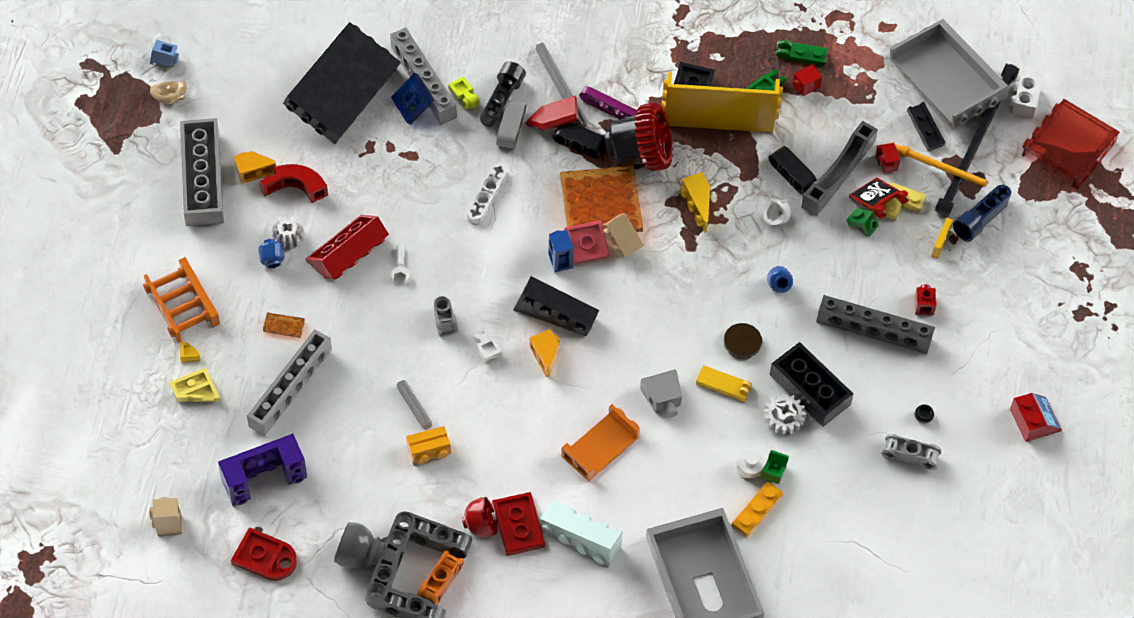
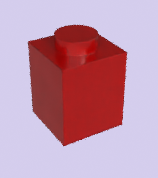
M811 64L794 73L793 87L802 96H805L821 87L822 75Z

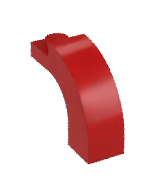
M285 164L274 167V175L260 180L261 191L264 196L287 187L302 190L311 203L328 196L327 184L323 178L313 169L303 165Z

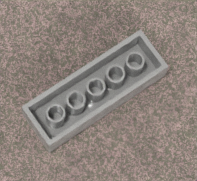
M213 118L180 121L183 210L186 226L224 223L218 120Z

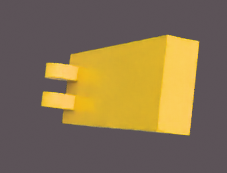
M704 365L696 380V385L742 402L746 401L752 387V383Z

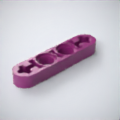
M585 86L579 94L583 102L619 120L625 117L636 116V109L592 87Z

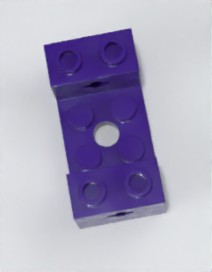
M294 434L218 461L221 480L232 506L242 505L251 499L247 478H253L264 471H272L277 466H281L289 485L300 483L307 478L305 459Z

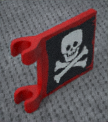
M879 178L873 179L849 194L850 199L871 210L879 219L887 216L883 212L885 210L884 204L892 199L897 198L903 205L909 202V199L906 198L908 196L907 191H900Z

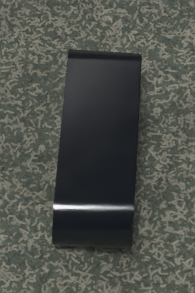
M574 123L557 127L552 135L556 143L593 158H599L606 147L605 136Z
M782 146L768 156L770 164L798 193L803 194L813 182L817 181L811 170L788 147Z

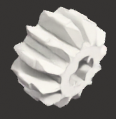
M284 216L283 221L277 219L276 225L272 227L273 239L280 242L283 248L287 245L291 248L293 244L299 245L300 240L304 238V227L299 219L294 221L293 217L287 219Z

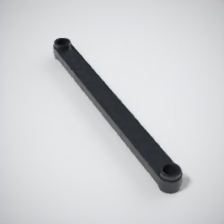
M1006 63L1001 74L1002 80L1009 86L1011 81L1015 82L1020 68ZM1001 102L987 109L958 169L967 172ZM954 176L944 198H939L935 207V211L938 214L949 217L954 206L952 201L962 183V178Z

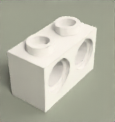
M1021 74L1020 80L1015 81L1013 91L1016 92V95H1012L1010 106H1013L1012 114L1033 118L1043 79Z

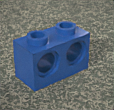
M557 230L549 234L548 255L554 273L573 268L574 248L567 230Z

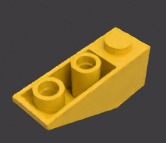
M703 172L682 179L680 193L688 201L687 205L690 212L695 214L697 225L701 226L704 232H707L710 185Z

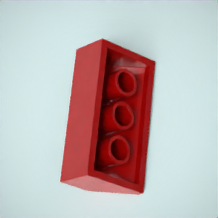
M360 215L305 258V260L324 278L335 280L343 275V271L347 268L355 266L358 259L370 254L373 247L382 244L389 233L378 216Z

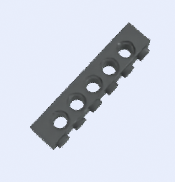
M823 295L816 322L925 354H928L935 327L826 295Z

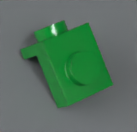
M856 208L846 219L848 226L862 228L868 237L879 227L875 214L865 209Z
M771 450L760 477L769 482L779 484L785 473L789 456Z

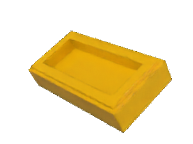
M946 218L931 255L934 258L938 259L952 228V219Z

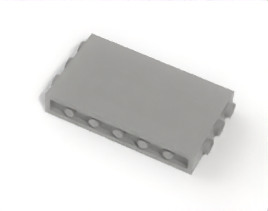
M944 19L929 27H925L922 31L909 36L904 41L896 43L890 48V60L954 128L1008 98V85Z

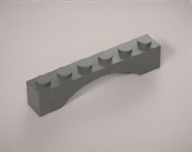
M862 120L832 166L820 179L813 182L805 192L801 208L818 216L873 146L877 137V128Z

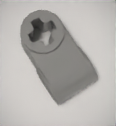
M445 296L437 297L434 300V316L438 334L442 335V332L452 330L458 331L456 317L450 300Z

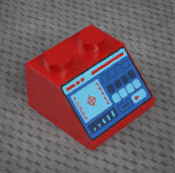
M1029 393L1013 399L1010 411L1025 442L1062 431L1045 396Z

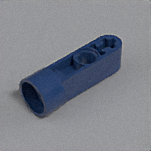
M998 185L971 210L964 212L953 222V230L956 235L966 242H971L983 231V228L1008 206L1011 189L1006 185Z

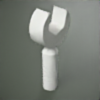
M398 245L397 267L391 271V281L394 283L395 277L403 276L405 278V285H407L410 281V273L407 268L403 267L404 246Z

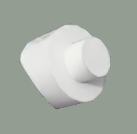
M771 200L764 210L763 219L769 225H783L790 219L791 209L783 200Z
M754 450L743 452L737 462L739 476L742 478L760 476L765 464L763 456Z

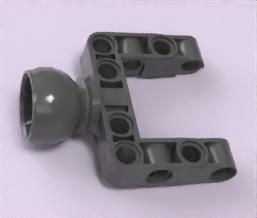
M406 511L396 515L389 535L382 539L379 536L374 538L372 532L363 524L357 522L347 523L338 545L334 562L346 569H357L365 566L366 570H370L372 578L365 597L368 606L399 618H444L446 613L444 608L409 592L406 594L392 589V583L409 541L443 553L448 550L451 555L464 559L467 557L473 541L469 534ZM404 522L407 523L409 526L403 527L399 523ZM438 536H443V537H445L447 540L441 541V540H439L437 537H438ZM393 540H399L401 544H395ZM379 575H386L388 579L382 580L379 578ZM372 593H379L381 597L376 598L372 596ZM415 606L419 608L420 611L414 612L410 608Z

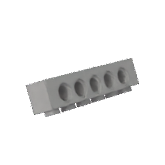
M403 28L391 33L390 42L392 50L399 61H401L417 89H419L418 91L422 94V97L425 94L428 96L427 105L439 124L442 125L456 119L457 109L455 102L408 29Z
M315 329L248 413L247 421L249 428L266 436L331 352L330 337Z

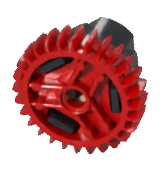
M657 102L643 104L638 107L636 116L613 121L605 133V144L609 157L612 160H616L623 167L644 163L645 167L651 171L668 169L673 157V136H671L670 123H668V117L666 112L663 111V107Z

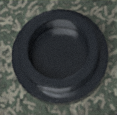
M922 404L915 409L914 416L920 423H929L934 418V411L931 406Z

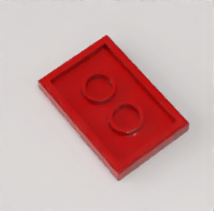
M531 492L492 500L506 556L545 548L546 544Z

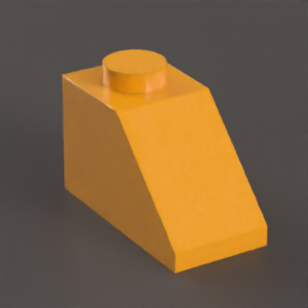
M253 151L243 152L234 156L235 168L241 184L274 175L276 162L273 159Z
M551 329L529 337V348L546 377L550 376L560 345L558 336L554 335Z

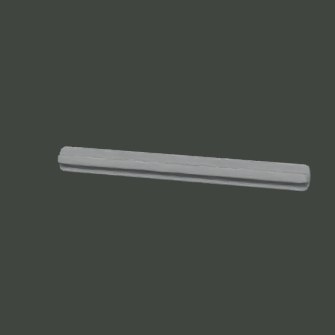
M543 42L536 44V51L562 99L572 97L573 95L545 44ZM577 104L578 121H575V123L581 127H586L587 120Z

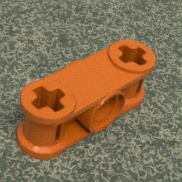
M448 550L444 551L429 577L421 585L417 596L438 605L445 591L461 571L465 560L451 555ZM438 577H444L445 579L440 580V579H437V578H438Z

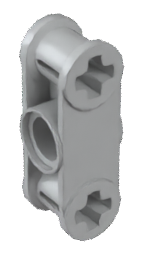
M896 434L886 435V445L881 452L883 457L923 467L927 470L937 469V459L942 452L939 446L900 437Z

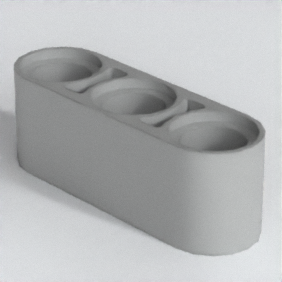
M507 101L497 136V146L516 148L525 117V103Z

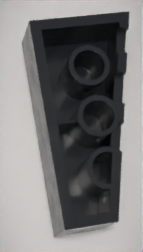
M530 276L513 309L514 311L587 336L599 313L598 309Z

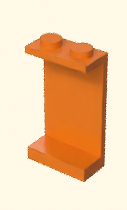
M611 404L609 406V414L572 446L566 443L561 447V457L590 482L639 439L640 428L635 421L629 420L620 408H616Z

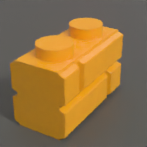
M444 426L406 436V444L413 464L417 462L418 464H424L429 459L436 457L442 459L451 454V445Z

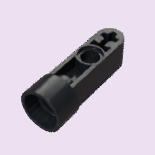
M507 61L502 65L497 75L499 82L480 115V121L483 125L493 126L513 90L520 88L526 76V71L519 64Z

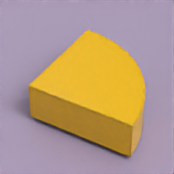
M180 342L181 362L200 361L198 350L187 342Z

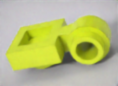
M464 76L448 84V89L457 100L464 98L462 105L466 110H471L480 103L478 96L472 94L473 87Z

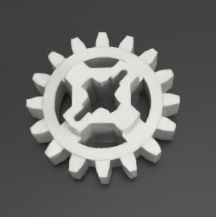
M784 393L783 397L777 394L776 399L771 397L769 403L765 404L763 416H765L764 423H769V429L774 427L775 433H778L780 430L782 435H785L786 431L793 434L794 429L799 431L800 425H804L806 418L805 406H800L801 400L795 401L794 395L787 398L786 393Z

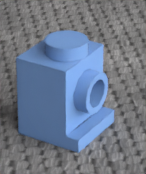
M156 40L152 49L150 64L158 63L168 67H172L173 63L177 64L179 59V53H177L178 46Z

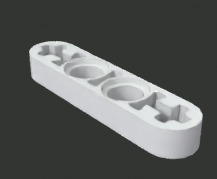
M496 163L490 168L467 210V220L469 223L476 225L484 220L507 177L505 165ZM499 171H502V173H499V174H498L497 179H496V178H495V177H496V173H498ZM488 184H494L496 188L490 190L487 189L486 186ZM480 198H486L488 199V202L485 204H481L478 202V200ZM477 208H478V209H479L478 215H476L475 217H473L472 215H475V214H476Z

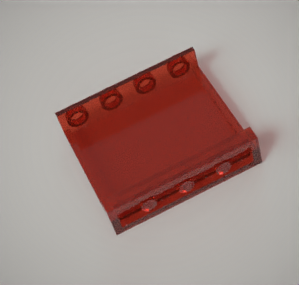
M1063 99L1060 104L1056 103L1050 116L1048 114L1045 116L1041 127L1037 126L1031 139L1027 138L1022 146L1024 148L1022 156L1025 157L1029 152L1074 179L1072 187L1078 190L1117 142L1120 131L1068 100Z

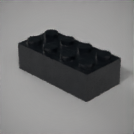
M801 342L771 363L769 375L790 396L794 395L796 401L800 399V405H804L805 410L822 427L851 405L854 393Z

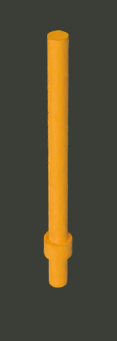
M895 144L897 152L902 157H910L982 187H986L988 184V180L912 151L910 147Z

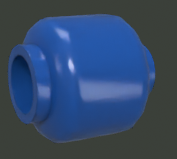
M275 239L264 240V243L258 248L260 262L267 268L279 267L285 259L283 245L275 241Z
M776 266L767 274V282L773 291L785 293L793 285V276L787 268Z

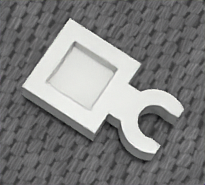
M484 327L483 336H479L476 331L473 332L474 340L478 342L476 348L485 363L502 356V351L494 336L488 338V330Z

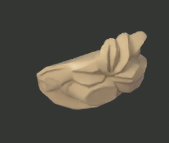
M170 81L151 86L150 93L159 102L168 105L178 103L179 100H183L186 97L183 95L187 90L186 81Z

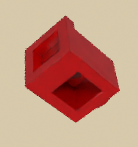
M895 142L877 145L874 156L875 159L877 158L878 165L882 166L883 173L898 171L900 158Z
M923 284L917 287L915 291V314L934 315L937 306L936 288Z

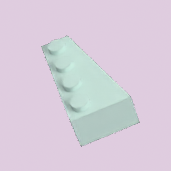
M554 500L540 518V526L546 534L556 536L562 543L570 544L578 552L591 556L599 564H605L609 567L621 549L623 530L618 528L615 531L608 528L609 525L602 521L600 524L595 523L591 516L586 514L579 516L576 510Z

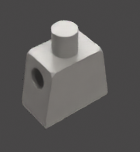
M674 369L641 379L640 389L653 411H665L668 418L676 416L678 414L676 407L681 405L682 400L677 370Z

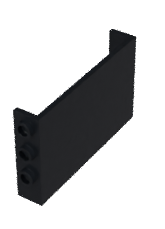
M349 22L287 95L283 104L287 110L298 115L304 123L311 125L318 134L325 136L332 143L336 144L397 70L401 61L390 54L386 48L376 43L371 36L363 33L357 25Z

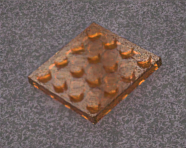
M634 166L560 172L567 227L601 220L603 225L619 214L626 213L636 232H643Z

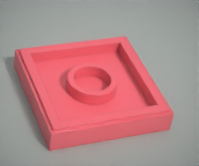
M601 220L564 228V230L568 231L574 248L573 265L610 257Z

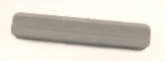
M401 380L397 383V389L422 428H430L432 426L431 419L405 380Z

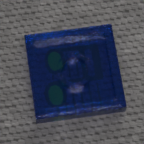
M413 73L391 96L403 118L410 125L435 101L417 73Z

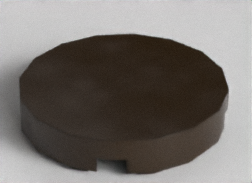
M747 323L732 325L724 335L725 349H727L732 357L738 359L751 358V356L759 353L762 346V336L759 330Z

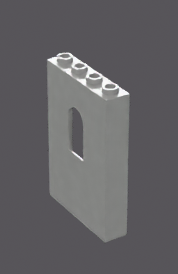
M723 508L647 529L646 539L675 618H764V611ZM712 573L723 602L719 610L709 611L703 606L694 578Z

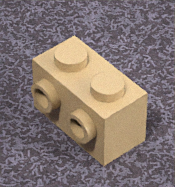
M626 213L619 214L602 225L604 228L603 233L613 243L612 249L617 256L620 255L621 258H625L644 246Z
M161 497L153 499V507L149 508L150 519H152V528H156L157 535L182 534V514L178 498Z

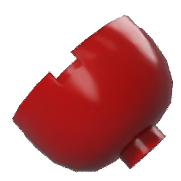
M480 497L471 501L466 506L465 517H462L464 528L469 529L471 534L480 538L491 537L498 532L497 520H493L492 515L494 509L488 497Z

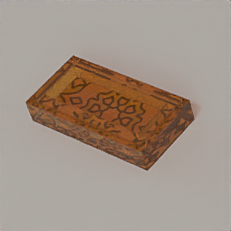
M267 312L263 332L301 338L305 318Z

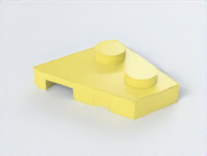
M206 367L169 382L177 401H221Z

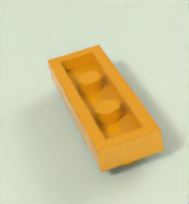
M767 481L736 517L731 526L748 538L781 499L784 492Z

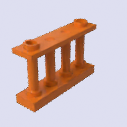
M186 257L179 259L180 268H178V271L151 282L147 274L143 275L145 292L151 294L169 326L167 327L171 338L175 337L178 343L182 342L180 332L201 322L210 321L213 327L220 325L219 315ZM178 278H185L187 280L186 285L162 296H159L156 288ZM187 292L194 293L195 297L193 300L167 311L164 305L165 302ZM196 306L202 307L204 310L202 314L178 325H175L172 317Z

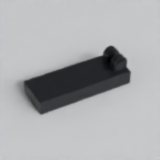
M921 102L914 107H908L907 112L927 151L943 147L946 142L925 102Z

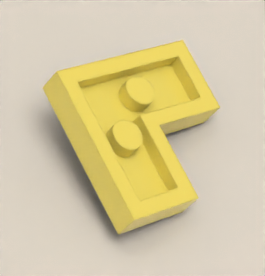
M891 182V186L900 191L905 190L908 192L906 198L909 199V202L903 205L897 198L892 199L884 204L885 210L883 212L887 215L885 217L896 221L901 207L919 213L926 194Z

